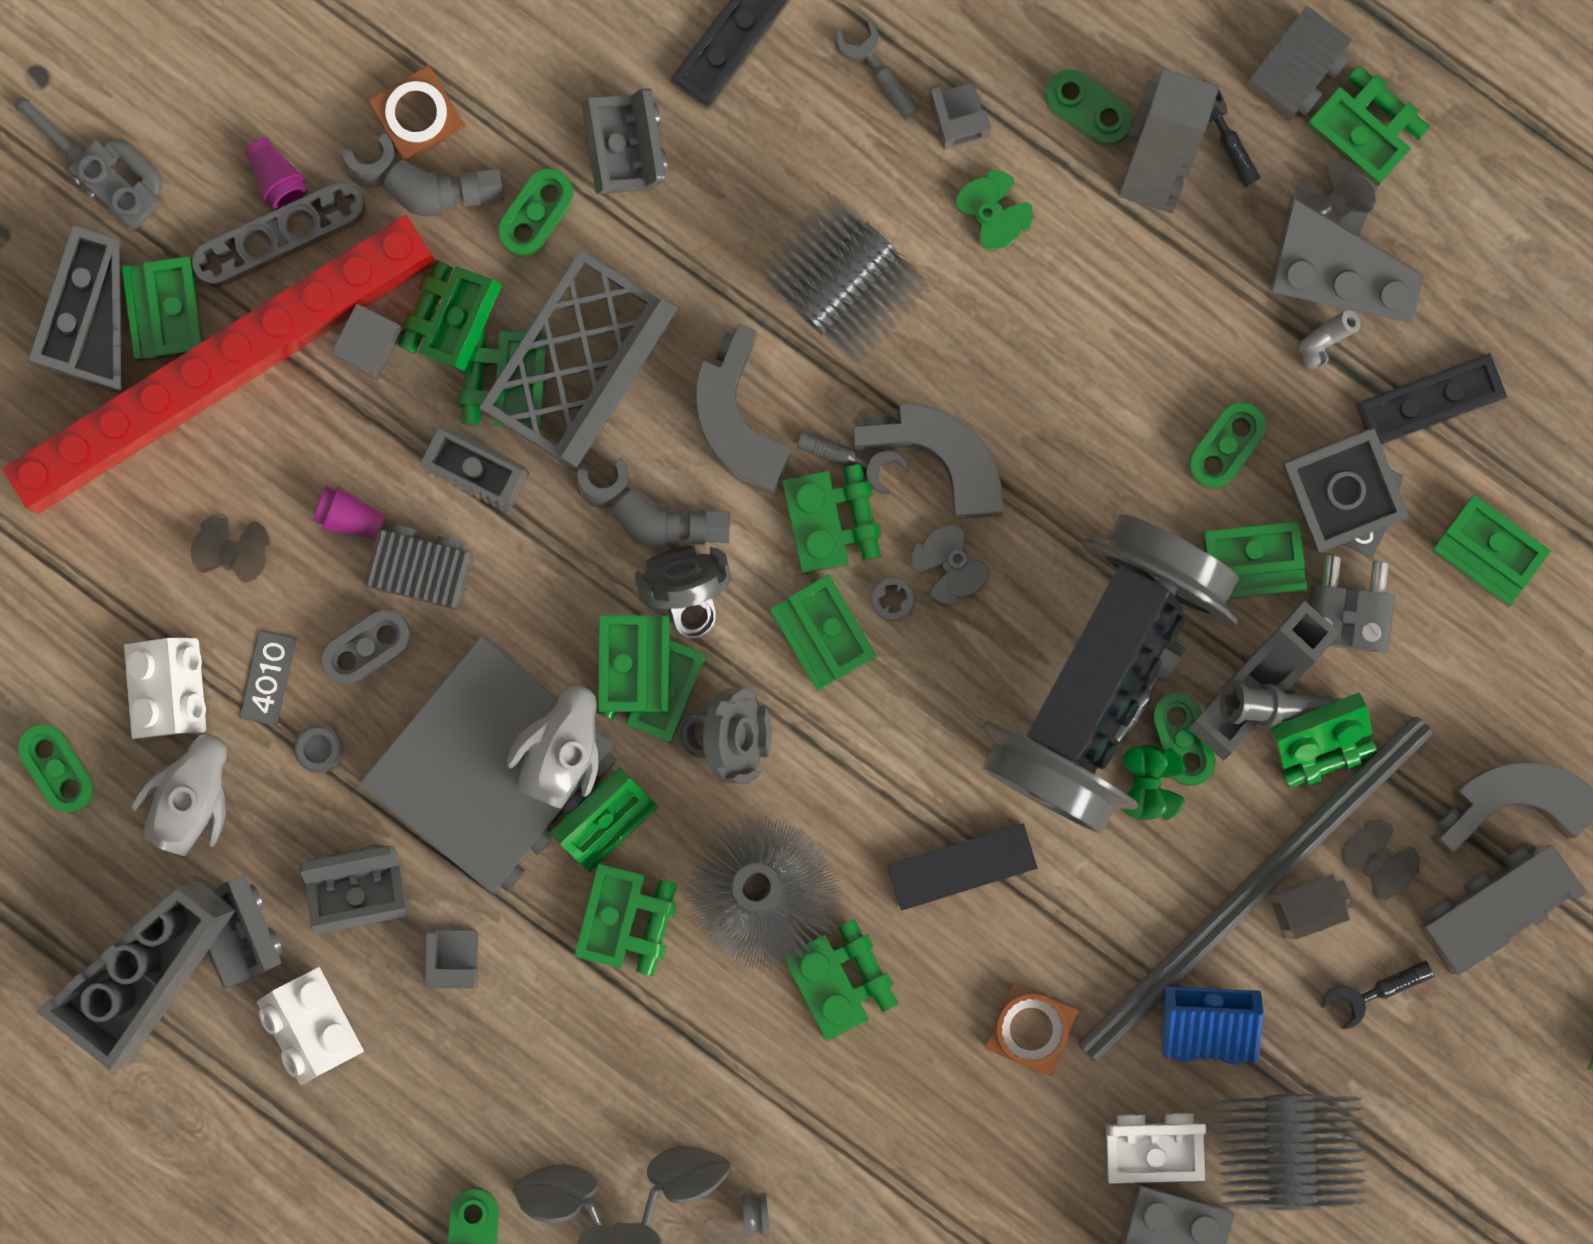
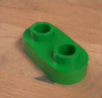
M1076 70L1060 71L1049 81L1045 99L1049 110L1055 116L1098 145L1113 146L1126 138L1132 125V114L1124 101L1085 74ZM1068 85L1074 86L1078 90L1079 96L1074 100L1065 99L1061 93L1063 87ZM1105 112L1113 113L1117 117V124L1111 127L1103 125L1100 120L1101 114Z
M547 168L537 171L529 178L499 225V237L508 252L518 257H529L538 253L546 244L573 202V188L564 173L556 169ZM547 188H555L558 190L559 196L556 201L547 203L541 198L543 191ZM527 226L532 229L531 238L524 242L515 238L517 229Z
M1245 402L1232 404L1223 411L1190 457L1189 472L1198 485L1206 489H1219L1227 485L1234 478L1265 435L1266 421L1262 412L1256 406ZM1236 420L1246 422L1249 428L1248 434L1237 436L1232 430V423ZM1207 458L1217 459L1221 465L1220 472L1217 474L1208 473L1204 468V461Z
M1173 692L1165 695L1156 703L1152 713L1154 728L1161 749L1165 751V749L1172 748L1182 758L1186 753H1192L1198 758L1199 764L1196 770H1186L1184 774L1173 776L1172 778L1185 786L1199 785L1207 781L1213 774L1216 765L1215 754L1188 729L1202 713L1197 701L1186 693ZM1171 708H1179L1183 711L1185 718L1181 725L1174 726L1168 721L1167 715Z
M36 725L29 728L20 739L18 747L19 756L46 801L54 809L66 813H75L86 808L94 796V781L66 735L60 729L50 725ZM45 740H49L54 747L52 755L48 758H43L39 754V745ZM70 780H74L79 787L77 795L73 798H68L63 791L64 785Z
M470 1188L461 1192L454 1199L450 1208L448 1244H498L499 1205L496 1198L489 1191L482 1188ZM472 1204L478 1205L483 1212L482 1219L478 1222L469 1221L465 1215L467 1206Z

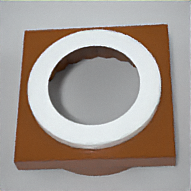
M430 65L368 100L405 161L424 150L437 146L445 138L465 127ZM423 91L429 94L436 103V119L428 129L422 132L407 131L396 120V103L407 92Z
M1012 982L985 1049L1052 1077L1079 1010ZM1025 1008L1042 1010L1049 1016L1052 1022L1053 1032L1051 1039L1041 1049L1034 1051L1024 1050L1017 1046L1011 1037V1021L1019 1011Z

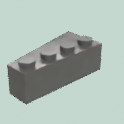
M1164 68L1157 82L1148 80L1128 137L1137 140L1119 194L1120 198L1173 214L1177 199L1184 185L1183 179L1188 176L1193 159L1206 131L1219 85Z
M200 881L177 888L135 924L130 932L118 942L112 944L100 955V958L84 972L74 977L65 985L66 987L61 992L44 1003L36 1012L109 1070L133 1060L236 909Z

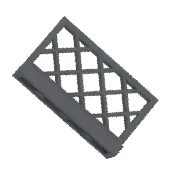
M581 249L484 399L479 410L558 459L559 463L576 472L578 466L674 318L678 307L664 298L660 300ZM583 264L601 276L604 293L577 298L574 278ZM608 280L622 289L610 291ZM569 288L572 300L560 302ZM631 294L647 304L637 320L617 323L612 298ZM606 300L612 325L585 331L579 305ZM574 307L579 332L552 338L548 319L553 311ZM544 327L546 339L534 342ZM632 328L622 343L620 330ZM613 332L618 350L613 359L592 363L587 337ZM581 339L587 365L559 370L554 345ZM548 346L554 372L527 378L523 363L524 356L528 350ZM517 367H519L521 379L509 381ZM606 368L597 382L594 370ZM588 372L592 386V392L588 398L567 403L561 377ZM556 379L561 405L534 410L528 384ZM523 386L529 412L509 416L493 405L503 390ZM581 407L571 423L569 410ZM563 411L567 431L556 446L539 434L536 417ZM530 418L533 430L518 421Z

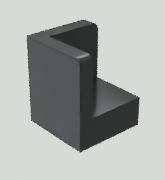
M967 83L941 91L939 85L930 87L929 100L944 150L989 137L991 131L989 118L986 110L982 111L976 87L973 83Z
M356 304L332 353L335 357L366 372L369 377L378 381L404 331L399 324Z
M427 930L425 988H477L478 932L476 930Z

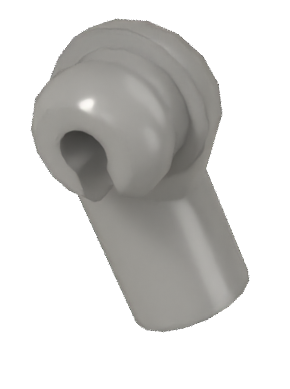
M1344 311L1325 321L1304 338L1298 348V355L1303 357V365L1308 369H1315L1327 364L1329 356L1325 349L1356 333L1360 329L1358 316L1353 311Z

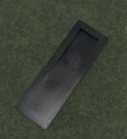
M729 0L672 76L670 83L709 110L791 0Z
M1491 353L1360 401L1356 404L1364 428H1375L1380 444L1383 445L1507 398V394Z
M1024 823L887 865L901 911L1038 869Z

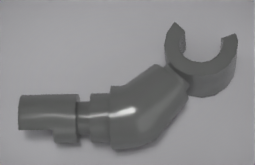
M385 132L378 139L380 151L383 155L376 163L362 164L356 160L354 149L344 146L342 149L348 175L356 184L368 188L383 185V188L411 214L440 216L442 215L441 210L454 209L455 203L464 202V207L481 205V203L504 200L500 168L462 172L459 179H451L450 174L436 176V171L426 172L405 160L397 163L392 141Z
M622 457L614 464V473L617 476V481L608 488H598L591 484L588 479L589 469L578 466L577 486L583 500L591 506L598 508L614 506L611 513L634 542L646 547L665 549V544H679L680 539H689V544L705 545L706 542L729 543L730 511L690 510L689 515H680V510L666 509V504L655 503L639 489L634 488L630 490L628 488V467Z

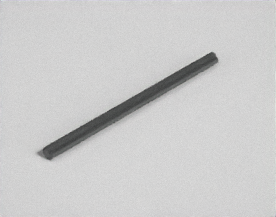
M1418 716L1411 718L1377 751V754H1374L1095 1025L1080 1040V1048L1092 1060L1097 1061L1163 998L1165 986L1174 987L1432 736L1433 732L1425 721Z

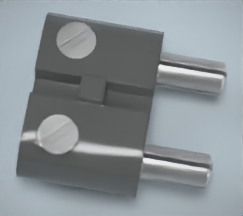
M1332 555L1325 556L1322 585L1311 587L1309 605L1340 632L1329 647L1388 653L1395 600L1394 595L1385 593L1388 562L1382 561L1378 592L1376 590L1380 560L1373 561L1369 591H1354L1338 588L1341 558L1334 555L1331 586L1329 587Z

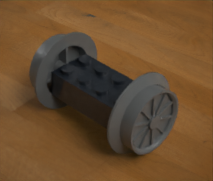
M1125 514L1119 515L1107 539H1084L1082 543L1086 551L1116 572L1026 736L1031 740L992 722L985 721L983 727L995 743L981 768L984 772L1034 802L1099 834L1102 833L1115 808L1137 809L1139 805L1134 799L1094 774L1098 768L1103 770L1109 764L1116 749V744L1112 741L1120 726L1127 727L1133 720L1139 706V702L1135 699L1143 684L1150 685L1157 676L1162 664V660L1158 656L1167 641L1173 643L1178 637L1185 621V617L1181 616L1183 610L1185 609L1205 619L1228 627H1235L1238 622L1226 605L1239 580L1235 572L1189 542L1153 524Z

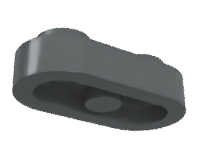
M381 610L373 613L332 640L325 647L322 654L324 672L331 680L342 685H353L362 681L407 649L411 640L409 624L401 615L393 611ZM387 626L393 627L396 632L394 641L389 644H383L379 639L381 629ZM345 653H353L356 658V664L350 670H343L339 663L341 656Z

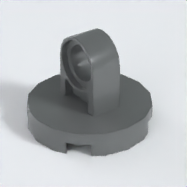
M684 546L665 551L646 561L648 570L645 573L637 571L635 574L640 600L649 607L667 609L673 625L684 637L699 638L707 634L713 628L716 620L712 598L724 591L732 579L726 554L714 547H710V554H697L695 546ZM698 604L703 606V615L697 622L693 624L681 622V614L686 607Z
M728 688L717 694L709 706L708 712L686 717L678 728V740L683 751L692 757L706 758L712 774L721 782L749 784L757 779L762 772L756 770L760 757L769 756L772 736L770 715L766 706H758L754 698L758 694L754 690ZM699 722L704 724V747L697 743L694 735L695 727Z

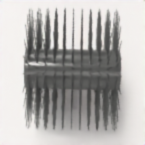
M823 200L827 204L825 206L835 216L832 217L826 212L830 216L829 218L824 212L822 214L814 206L812 209L821 218L824 217L826 219L825 221L822 220L825 224L819 221L821 225L819 223H812L819 230L814 234L800 221L802 223L800 225L811 237L809 238L807 235L804 237L800 233L806 240L804 242L798 237L805 244L803 248L799 244L792 243L787 239L796 248L795 250L800 254V258L796 254L794 255L783 243H778L793 262L790 264L780 254L786 261L784 263L775 255L782 262L781 264L785 267L784 270L788 274L785 275L764 257L773 266L772 268L777 272L776 274L783 280L779 282L760 264L759 266L764 270L763 272L768 276L767 278L772 282L771 284L781 292L782 296L789 300L788 303L796 313L820 333L821 336L824 334L828 340L830 339L849 358L851 357L854 361L857 360L862 364L851 350H847L848 348L851 349L847 343L850 346L852 345L864 357L855 347L857 345L864 351L858 345L859 340L862 343L867 342L872 348L874 347L866 340L867 338L861 333L862 331L859 327L863 331L865 330L878 343L866 329L868 328L876 335L870 328L872 325L876 328L875 325L877 324L884 332L886 331L878 324L879 322L873 317L872 312L876 316L878 315L890 328L892 326L895 329L886 319L888 315L885 311L888 313L889 311L885 307L887 306L897 315L890 308L889 304L891 303L889 301L891 300L903 313L905 311L909 315L898 303V300L901 301L899 297L902 298L899 293L901 292L909 299L902 292V286L904 285L916 298L918 296L923 300L910 287L911 285L914 286L912 282L915 283V279L919 283L921 282L914 276L916 272L908 265L913 266L899 257V255L906 256L898 253L891 245L893 243H889L880 234V230L878 232L873 228L867 219L866 223L860 216L858 218L841 201L839 203L836 200L839 204L836 206L839 209L837 210L832 204L830 206ZM833 208L838 212V214H837V213L835 214V213L832 211Z
M766 815L763 841L761 820L760 847L759 817L757 844L755 823L754 837L752 820L751 835L749 817L747 816L748 836L747 833L746 836L744 834L742 823V835L740 830L738 832L737 827H734V829L732 827L736 839L727 830L725 831L737 854L730 845L715 833L740 868L711 842L739 871L737 872L703 847L733 873L700 856L703 861L714 869L695 863L694 865L700 868L701 871L708 874L695 873L698 874L695 876L706 879L685 880L702 882L689 883L711 885L692 886L717 889L698 888V890L686 891H704L692 893L707 894L693 895L694 897L688 898L714 896L696 898V900L703 901L697 903H709L692 907L711 905L699 908L698 910H705L696 913L707 912L696 918L712 914L701 919L706 920L698 924L701 925L711 921L702 926L701 928H705L699 932L708 930L703 934L704 936L713 931L707 936L710 937L707 942L713 939L714 935L720 931L722 934L719 938L722 937L723 939L719 943H714L713 946L718 945L716 947L718 949L726 941L727 944L724 947L722 946L719 951L723 949V954L728 948L729 958L733 954L732 959L738 951L740 955L738 963L745 950L742 964L746 955V964L750 955L751 963L755 948L753 965L757 951V964L759 962L761 943L760 970L763 946V969L765 967V958L768 969L769 941L770 971L772 962L771 943L774 965L775 951L777 968L778 954L781 971L780 957L782 960V956L784 959V955L786 958L790 954V960L792 959L793 961L794 957L796 959L795 951L799 956L802 954L793 936L800 945L812 954V951L790 922L821 950L790 917L826 942L815 930L797 916L832 935L830 931L816 920L832 925V921L826 918L827 916L824 914L835 916L832 915L835 913L827 911H831V908H841L829 906H840L820 904L837 903L814 900L833 901L825 899L842 898H828L839 895H823L836 894L833 892L839 891L832 889L838 888H831V886L819 887L836 881L817 884L834 878L823 880L832 875L821 877L830 872L819 874L828 870L824 868L830 865L818 868L828 862H823L828 857L821 859L826 854L816 858L823 852L820 851L818 853L821 848L816 850L812 857H808L818 845L814 848L812 847L807 852L806 850L813 842L811 840L804 848L802 847L805 842H808L810 836L807 839L805 836L801 843L796 845L798 840L802 839L801 836L799 837L801 832L797 833L796 830L791 838L788 830L784 839L787 825L781 837L784 826L783 822L780 831L778 827L775 837V824L773 834L772 826L770 829L768 847L770 819L767 826L765 844ZM789 847L787 854H786L785 857L783 858V855H784L785 851H786L787 848ZM797 851V853H796V855L794 856V858L790 860V858L792 857V855ZM801 854L798 860L793 863L794 859ZM803 858V860L798 865H796V863ZM804 862H806L801 868L798 869V867H799L801 864H803ZM808 871L806 874L799 876L803 872ZM771 888L768 896L765 899L759 901L761 893L764 890ZM819 888H831V889H824V890H813V889H819ZM820 891H832V892H825V893H813V892H820ZM729 913L726 917L719 919L723 915ZM734 923L733 926L725 932L729 925ZM736 926L735 930L728 935L731 929ZM739 928V931L732 938L734 932ZM743 929L741 935L737 939L739 932ZM746 931L744 938L741 940L743 933Z
M1313 1094L1266 1095L1262 1098L1217 1101L1216 1103L1230 1105H1265V1108L1217 1112L1218 1114L1266 1115V1117H1263L1266 1119L1246 1118L1218 1122L1217 1124L1231 1126H1266V1128L1220 1131L1219 1133L1223 1134L1219 1135H1254L1252 1137L1266 1135L1264 1138H1267H1247L1252 1140L1234 1139L1238 1141L1218 1143L1245 1147L1267 1146V1148L1229 1150L1218 1153L1220 1155L1238 1157L1267 1156L1265 1157L1267 1159L1248 1158L1251 1160L1220 1162L1227 1164L1219 1165L1232 1167L1265 1166L1257 1168L1263 1170H1230L1234 1172L1219 1173L1226 1174L1221 1176L1267 1178L1226 1181L1235 1183H1220V1185H1227L1224 1187L1236 1186L1233 1188L1265 1187L1257 1188L1262 1190L1242 1189L1247 1191L1223 1192L1230 1194L1220 1195L1240 1197V1199L1259 1198L1236 1200L1246 1202L1221 1203L1228 1204L1221 1206L1234 1208L1253 1207L1248 1209L1269 1207L1264 1210H1306L1322 1208L1318 1206H1353L1350 1204L1367 1202V1200L1350 1199L1352 1197L1324 1196H1346L1338 1194L1365 1193L1361 1192L1367 1191L1364 1189L1328 1187L1352 1185L1344 1183L1366 1182L1361 1181L1366 1179L1351 1177L1319 1178L1329 1175L1357 1174L1348 1172H1364L1366 1170L1353 1169L1356 1167L1326 1168L1330 1166L1320 1167V1165L1360 1163L1352 1161H1365V1159L1350 1157L1317 1158L1321 1156H1316L1363 1152L1357 1151L1365 1150L1363 1148H1341L1344 1146L1316 1147V1145L1364 1141L1360 1140L1364 1138L1315 1136V1134L1328 1135L1325 1133L1343 1134L1340 1132L1364 1130L1362 1128L1343 1126L1315 1127V1125H1319L1316 1123H1349L1345 1121L1363 1120V1118L1314 1116V1113H1342L1363 1109L1353 1106L1314 1107V1104L1358 1101L1362 1099L1348 1096L1317 1097Z

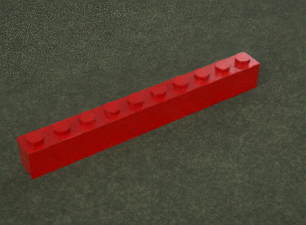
M405 214L2 468V471L26 509L40 514L348 320L356 304L367 308L432 267L436 261Z

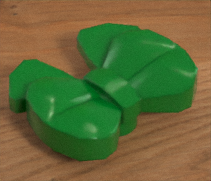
M988 171L987 178L981 177L967 183L956 196V209L960 213L976 217L977 222L981 225L979 242L982 248L989 251L1004 249L1020 235L1021 229L1024 232L1029 231L1034 217L1032 205L1028 202L1013 205L1004 210L998 203L1014 185V178L1004 171Z
M1141 745L1127 749L1122 757L1123 763L1134 777L1132 780L1133 788L1126 795L1134 799L1139 805L1137 809H1123L1125 814L1138 820H1151L1162 817L1166 821L1179 814L1185 803L1183 796L1160 787L1161 778H1170L1184 774L1186 767L1182 757L1172 748L1165 749L1164 751V749L1153 745Z

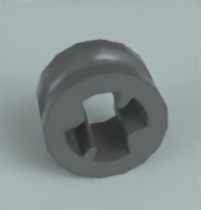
M886 578L874 588L872 594V605L875 611L883 619L889 621H900L906 618L912 612L915 604V596L910 585L899 578ZM891 586H897L896 591L898 593L903 589L907 595V600L900 603L901 610L895 613L889 612L891 609L889 606L884 610L880 605V599L887 596L886 588Z
M760 1193L757 1199H751L748 1194L742 1195L745 1238H751L754 1232L762 1233L763 1237L769 1236L766 1193Z

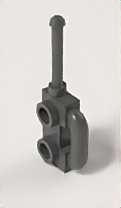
M22 97L16 100V110L22 112L68 156L67 161L72 164L68 168L73 173L71 178L78 185L83 182L88 187L85 192L93 199L99 197L110 208L109 211L126 228L129 226L135 231L160 206L162 202L156 196L162 188L161 175L156 167L130 143L121 139H113L101 145L95 140L84 151L80 146L75 147L29 103V99ZM118 159L131 169L142 182L138 181L134 187L130 186L113 169L119 162Z

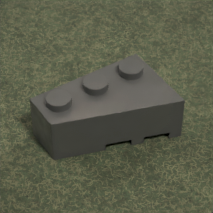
M1291 195L1269 285L1272 293L1413 323L1424 276L1416 269Z
M73 225L28 361L31 366L121 394L119 239Z
M1527 843L1517 847L1502 859L1507 866L1492 876L1487 870L1480 873L1463 886L1467 893L1452 903L1447 897L1424 913L1428 920L1420 925L1419 929L1451 974H1462L1510 943L1511 938L1534 923L1536 926L1549 917L1547 913L1570 897L1575 901L1587 893L1554 845H1539L1530 849Z

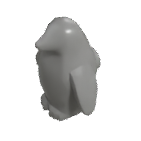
M578 684L568 686L560 694L555 707L545 717L531 723L518 734L507 758V766L512 768L525 754L519 780L515 785V791L561 809L582 777L581 796L587 797L590 794L598 771V750L595 741L596 697L590 689Z
M210 734L199 735L191 742L187 751L171 765L161 768L152 775L138 792L131 808L134 812L149 797L153 796L142 837L159 849L185 856L209 822L211 823L209 846L213 847L217 843L226 817L225 795L222 788V770L227 759V747L221 739Z

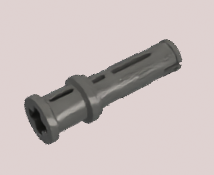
M1230 681L1222 690L1220 711L1227 723L1239 724L1244 720L1257 721L1261 726L1273 727L1281 723V721H1288L1343 698L1284 693L1280 687L1274 684H1264L1260 688L1247 687L1243 681Z

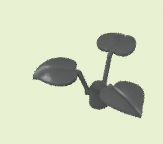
M676 1147L658 1154L647 1167V1177L656 1186L649 1192L641 1223L616 1222L613 1226L603 1225L594 1203L588 1199L598 1189L597 1180L589 1172L576 1166L553 1165L538 1169L518 1181L512 1189V1194L516 1197L520 1209L526 1215L545 1223L563 1222L576 1216L581 1208L586 1210L594 1226L583 1232L578 1240V1244H661L658 1234L650 1228L658 1197L664 1193V1196L670 1202L676 1204L699 1200L715 1190L726 1179L731 1170V1162L715 1153L693 1147Z

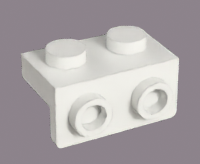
M163 638L124 644L132 739L205 732L206 706L203 696L202 659L198 639Z
M320 967L271 991L257 1001L260 1008L259 1018L263 1027L269 1034L274 1035L282 1050L281 1059L285 1069L291 1076L296 1077L300 1085L364 1052Z
M1194 1113L1165 1114V1123H1146V1115L1144 1114L1117 1115V1124H1106L1108 1183L1205 1181L1204 1134H1206V1124L1194 1122Z

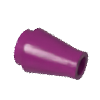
M268 138L257 139L247 146L244 154L250 162L265 203L271 204L277 210L301 199L305 195L304 176L271 144Z
M325 486L312 521L321 524V530L367 537L375 541L378 529H381L386 514L376 511L340 486H338L337 490Z

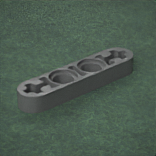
M338 182L331 184L202 244L193 255L192 265L194 272L209 286L219 287L227 285L356 225L365 214L366 204L364 197L357 187L350 183ZM339 194H344L347 199L355 197L356 202L350 205L352 213L343 216L340 211H334L325 215L331 224L323 228L322 218L313 205L321 202V207L326 211L337 205L335 197ZM305 212L313 217V229L304 237H295L288 231V221L295 213ZM255 232L266 233L271 241L268 252L260 257L249 255L245 249L246 239ZM235 242L236 250L245 261V264L238 267L237 261L232 258L221 264L223 272L220 275H215L211 270L204 271L203 267L209 264L208 255L215 253L219 258L229 256L233 252L229 249L228 245Z

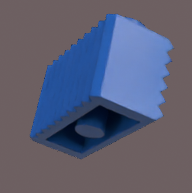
M1165 986L1160 1026L1162 1056L1166 1059L1172 1056L1175 1060L1181 1062H1191L1199 1058L1206 1061L1211 1058L1214 1061L1220 1059L1228 1064H1240L1248 1060L1255 1063L1259 1058L1264 1015L1261 991Z

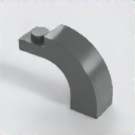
M738 324L734 335L726 332L718 350L716 359L723 361L722 366L718 367L706 361L702 362L696 391L699 421L705 440L724 468L745 484L774 496L792 451L790 446L754 431L744 421L736 404L737 387L757 339L755 330Z
M900 404V424H891V417H870L862 419L863 426L854 427L855 451L913 448L934 457L943 466L950 479L954 519L1002 515V489L995 462L981 439L957 418L927 406Z
M1304 600L1261 644L1228 682L1243 681L1247 687L1260 688L1264 684H1274L1285 693L1319 659L1340 632ZM1225 685L1188 728L1223 761L1234 752L1258 723L1253 720H1244L1239 724L1227 723L1223 719L1220 711V696Z
M1526 762L1494 767L1472 776L1452 792L1465 807L1462 810L1456 805L1452 807L1436 824L1441 831L1432 840L1446 853L1455 852L1491 814L1509 805L1531 808L1543 815L1567 839L1577 838L1593 821V787L1578 776L1552 765Z

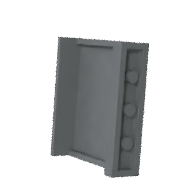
M482 636L360 782L364 789L492 894H496L501 887L506 892L513 888L526 871L520 866L523 860L531 851L539 855L554 838L550 834L552 831L550 828L561 814L566 815L570 811L575 810L586 798L581 796L582 777L561 809L515 791V785L519 780L525 754L514 767L509 768L507 766V758L510 748L518 734L531 723L545 717L555 707L558 698ZM595 729V741L598 750L596 780L600 781L617 760L611 755L616 746Z

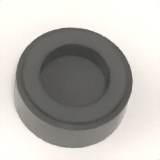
M321 725L310 726L304 729L298 735L294 745V754L298 763L304 769L314 773H326L333 770L340 763L344 752L340 736L333 729Z

